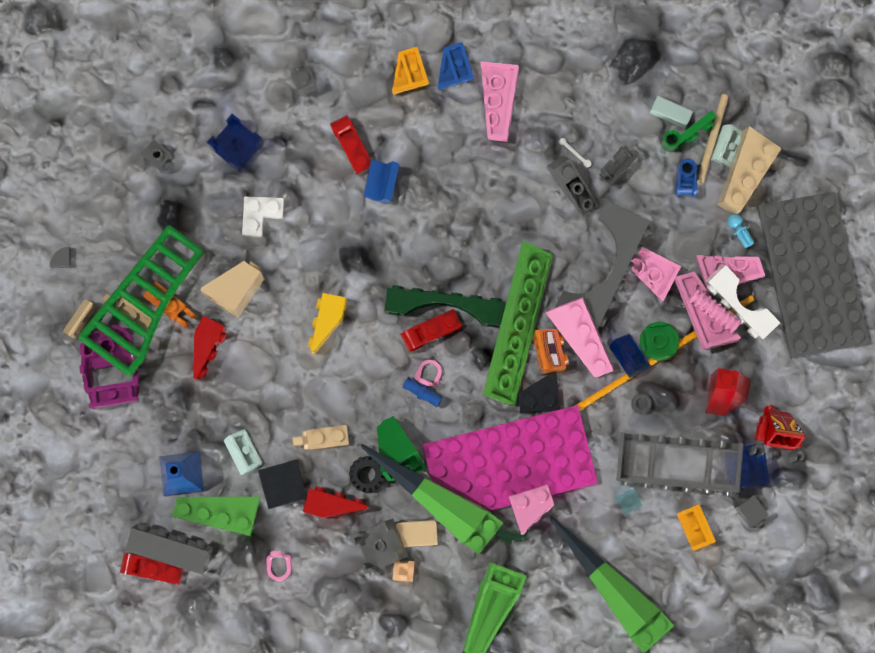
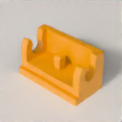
M700 504L676 514L692 551L716 542Z

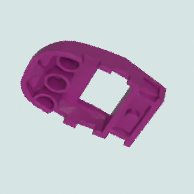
M116 325L108 326L134 345L130 333L125 328ZM94 328L88 336L126 365L131 364L136 358L97 328ZM81 342V365L79 367L84 382V390L88 394L91 403L88 404L89 408L94 410L114 405L138 403L139 367L132 375L133 381L94 387L92 370L114 366Z

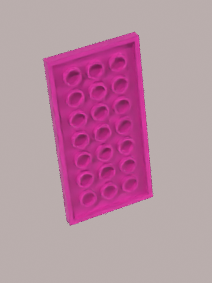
M578 405L422 444L431 481L489 511L510 506V496L548 485L550 494L554 495L598 483Z

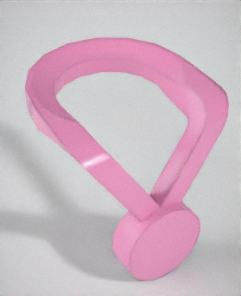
M434 360L422 362L415 374V380L429 387H437L442 375L441 366ZM426 364H434L438 369V374L433 383L420 378L422 369Z
M283 551L270 552V555L266 558L267 573L274 581H283L289 577L292 569V557L290 555L284 554ZM280 557L286 559L287 572L285 575L276 577L272 574L271 563L273 558Z

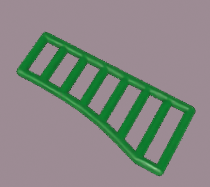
M168 225L82 330L78 339L127 376H132L146 358L152 338L168 303L189 272L204 255V249L174 227ZM169 235L194 252L188 262L163 244ZM157 250L182 267L177 277H174L151 260ZM145 265L171 284L165 294L138 275ZM132 281L161 301L156 311L126 290ZM120 296L152 319L148 330L113 306ZM107 312L144 338L140 350L101 322ZM95 327L136 357L129 367L88 337Z

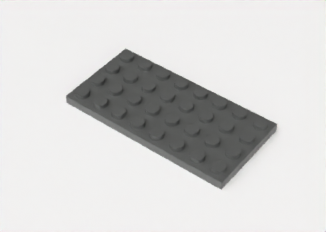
M836 192L758 205L757 208L790 359L870 344Z

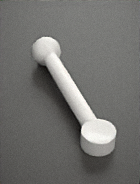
M565 138L559 140L560 145H564L580 159L585 168L591 166V161L585 160L567 143Z

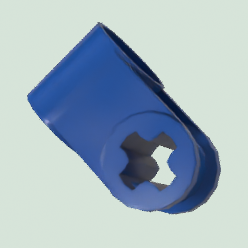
M684 159L676 170L675 196L691 195L696 197L697 166L692 159ZM688 165L691 168V173L683 172L682 166Z

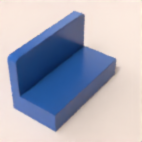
M372 160L363 197L384 204L390 202L393 196L399 163L392 161L386 164Z

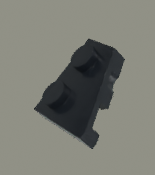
M556 372L550 373L518 393L520 414L560 410Z

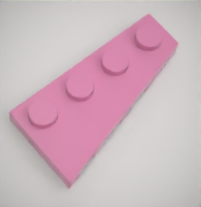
M583 297L546 311L548 317L594 377L614 370Z

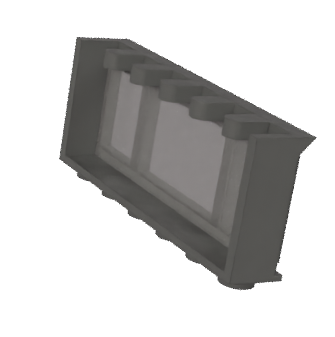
M620 432L616 481H620L622 486L633 487V483H641L642 488L652 489L653 485H661L663 490H674V487H682L683 492L693 493L694 489H702L703 494L713 495L715 491H723L724 496L735 497V493H740L744 444Z

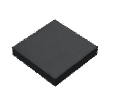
M297 459L258 470L268 509L307 499Z

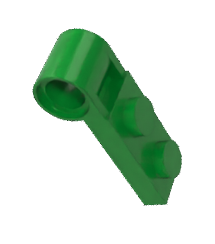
M711 110L682 134L676 130L667 131L661 141L662 148L667 152H673L688 141L690 143L694 142L699 137L698 133L703 129L706 132L714 125L713 121L716 115ZM667 138H674L676 144H669Z

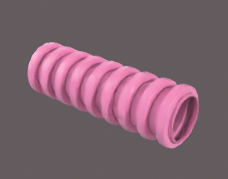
M697 288L690 297L689 302H693L695 307L698 306L700 311H705V315L709 314V318L713 317L714 321H718L720 326H725L724 329L730 330V334L734 333L741 324L742 319H737V315H732V312H728L726 307H721V303L717 304V300H712V296H707L706 292L703 293L701 288Z

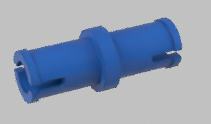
M410 377L403 384V389L410 391L419 400L423 399L436 408L443 399V396L428 389L427 385L423 386Z

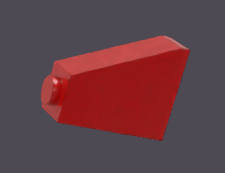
M722 368L716 369L710 375L705 413L726 416L748 400L751 380L739 371Z

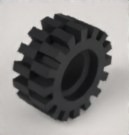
M359 457L350 467V481L357 490L371 493L375 490L377 491L383 485L385 476L381 472L380 465L372 457ZM364 467H371L375 471V478L370 482H364L360 479L359 474Z

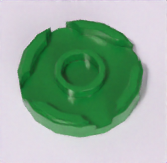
M666 322L651 323L646 326L640 335L641 350L646 357L654 361L670 359L679 348V335L676 329Z

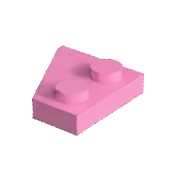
M548 485L509 497L521 535L525 534L531 525L536 523L545 512H548L554 506Z

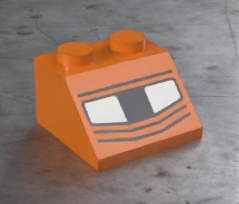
M558 329L535 330L533 339L541 375L565 370L568 364V357L566 353H563L561 345H564L563 335L558 333Z

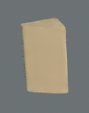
M85 299L63 332L76 339L97 306Z
M436 520L396 523L404 547L438 545Z

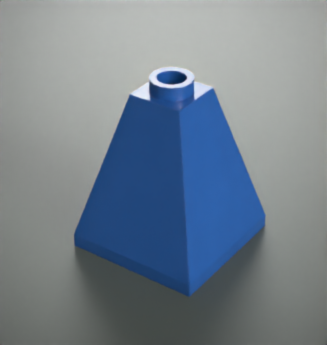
M200 451L159 456L163 496L204 491Z

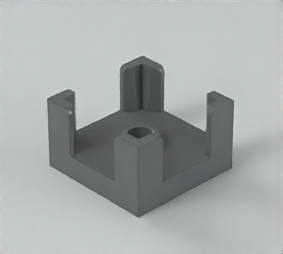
M393 519L383 521L372 528L350 536L353 545L360 544L367 563L361 564L364 574L408 557Z

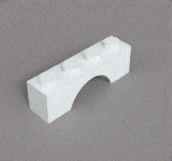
M721 265L705 281L708 285L706 287L713 296L717 294L721 299L720 303L722 306L726 307L727 310L731 309L737 315V319H742L741 325L744 323L749 328L747 332L754 339H764L780 322L767 308H760L754 311L744 308L736 294L739 278L726 265Z

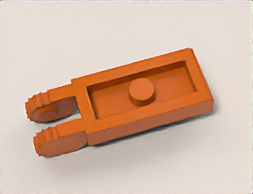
M155 281L152 284L164 294L167 292L158 282ZM148 291L143 295L145 299L158 308L161 302ZM173 296L164 314L187 329L189 327L188 323L178 316L182 311L191 319H195L197 316L183 302Z

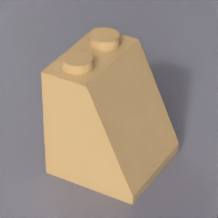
M243 261L204 285L200 291L206 298L239 318L264 281V277L259 266L251 261L249 264Z

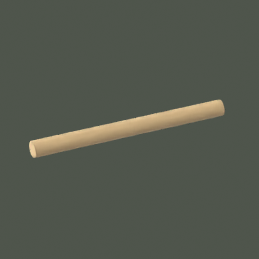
M726 94L721 95L716 118L713 122L714 125L712 126L697 176V182L701 184L704 183L729 99V96Z

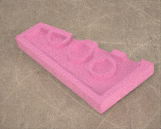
M481 61L488 140L508 142L519 65Z
M695 272L675 278L676 285L703 351L741 339L738 333L730 334V330L724 329L725 326H720L719 322H715L713 317L709 318V314L705 315V311H700L698 306L695 307L693 302H689L690 297L697 288H701V291L703 293L706 292V295L709 296L708 290Z

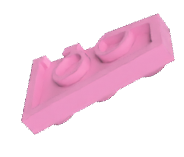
M642 247L638 256L633 255L631 262L634 264L631 271L663 302L681 266Z
M696 255L705 287L708 286L705 281L721 265H726L739 278L738 285L765 276L759 257Z

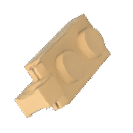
M106 294L102 301L105 303L110 295ZM119 297L113 306L148 330L152 319L123 297Z
M347 425L311 429L302 432L303 436L292 438L294 447L304 445V450L310 451L349 445Z

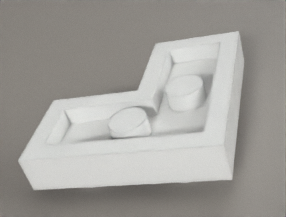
M244 197L242 236L263 237L264 218L283 219L284 198Z

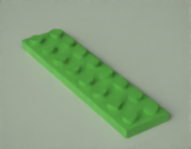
M522 242L483 392V396L509 406H515L553 258V254L529 242Z

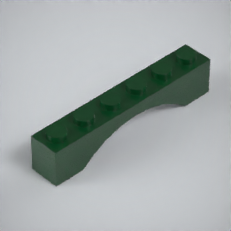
M393 285L392 288L387 287L384 312L388 315L405 317L411 312L424 307L448 306L468 313L482 326L500 328L506 302H502L500 298L484 300L482 296L471 295L470 298L463 297V294L460 293L444 295L442 291L432 290L431 293L423 292L421 288L404 290L403 286Z

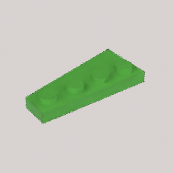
M177 497L172 517L251 536L261 497Z

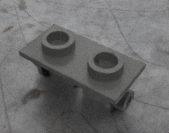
M626 145L620 147L613 156L615 162L609 160L601 168L600 180L614 185L638 156L630 153V148Z

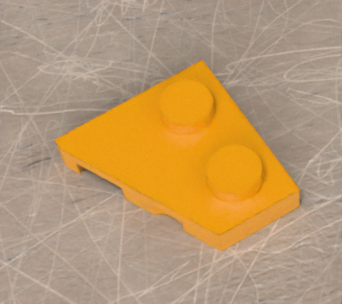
M418 47L398 53L392 88L393 95L429 84Z

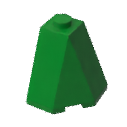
M394 416L383 420L377 426L380 454L417 474L427 468ZM380 466L381 472L387 481H394L395 479Z

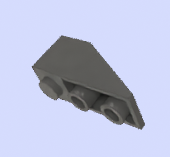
M561 155L546 166L556 183L582 217H585L599 207L570 158Z

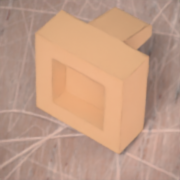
M399 560L394 562L393 580L413 582L415 561Z

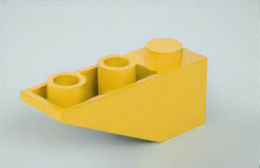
M323 293L322 298H318L316 309L319 310L318 317H314L312 329H315L314 336H310L308 348H311L312 354H315L343 321L347 304L346 297Z

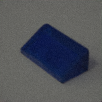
M630 334L616 338L609 345V348L629 378L636 376L651 366Z

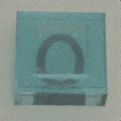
M633 488L615 497L624 515L643 506Z

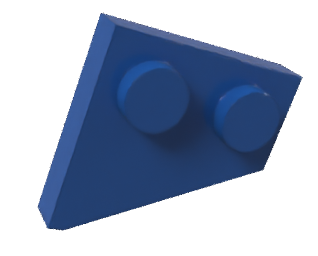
M463 42L444 47L438 91L474 80Z

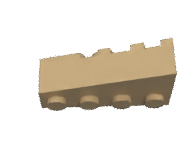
M750 126L742 131L734 160L729 168V174L717 204L731 215L741 212L782 149Z

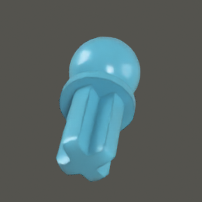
M738 214L729 216L727 224L731 229L736 230L734 236H738L744 248L753 245L754 241L747 231L748 227L742 226V217Z

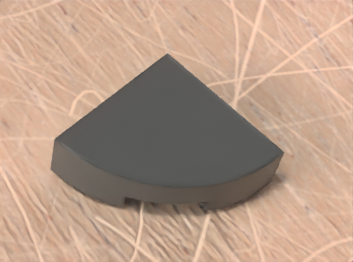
M64 247L55 252L50 260L49 267H71V248Z

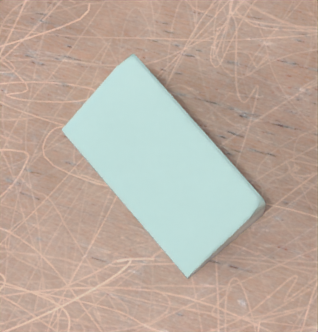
M657 96L650 111V114L683 129L686 128L693 111L660 96Z
M732 124L723 125L714 146L711 161L730 168L741 139L742 131Z
M245 429L231 434L224 439V443L241 475L263 465Z

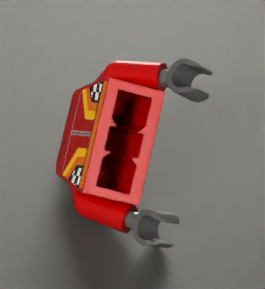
M774 405L766 406L763 410V416L758 420L754 439L756 440V445L749 448V454L753 455L757 451L756 457L763 455L765 448L762 442H764L765 446L794 450L788 454V460L790 462L802 461L804 453L800 450V447H802V441L806 435L790 413L777 411Z

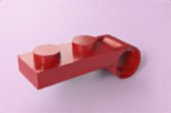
M348 115L330 123L331 129L343 148L355 174L357 175L369 169L371 159Z
M454 309L407 329L400 335L408 351L412 352L433 340L460 329L462 325Z
M124 553L119 573L179 585L183 569L147 557Z

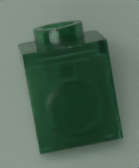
M499 528L497 538H501L500 542L512 545V542L521 543V540H526L527 532L521 535L520 530L518 533Z

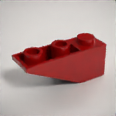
M206 316L202 317L194 332L193 378L198 382L200 378L203 379L209 369L207 365L210 360L213 361L215 359L219 343L222 344L228 334L226 333L227 329L225 326Z
M315 486V490L309 489L302 512L320 518H328L368 510L369 507L365 505L366 501L354 498L353 501L345 499L346 495L335 492L334 495L326 493L327 489Z

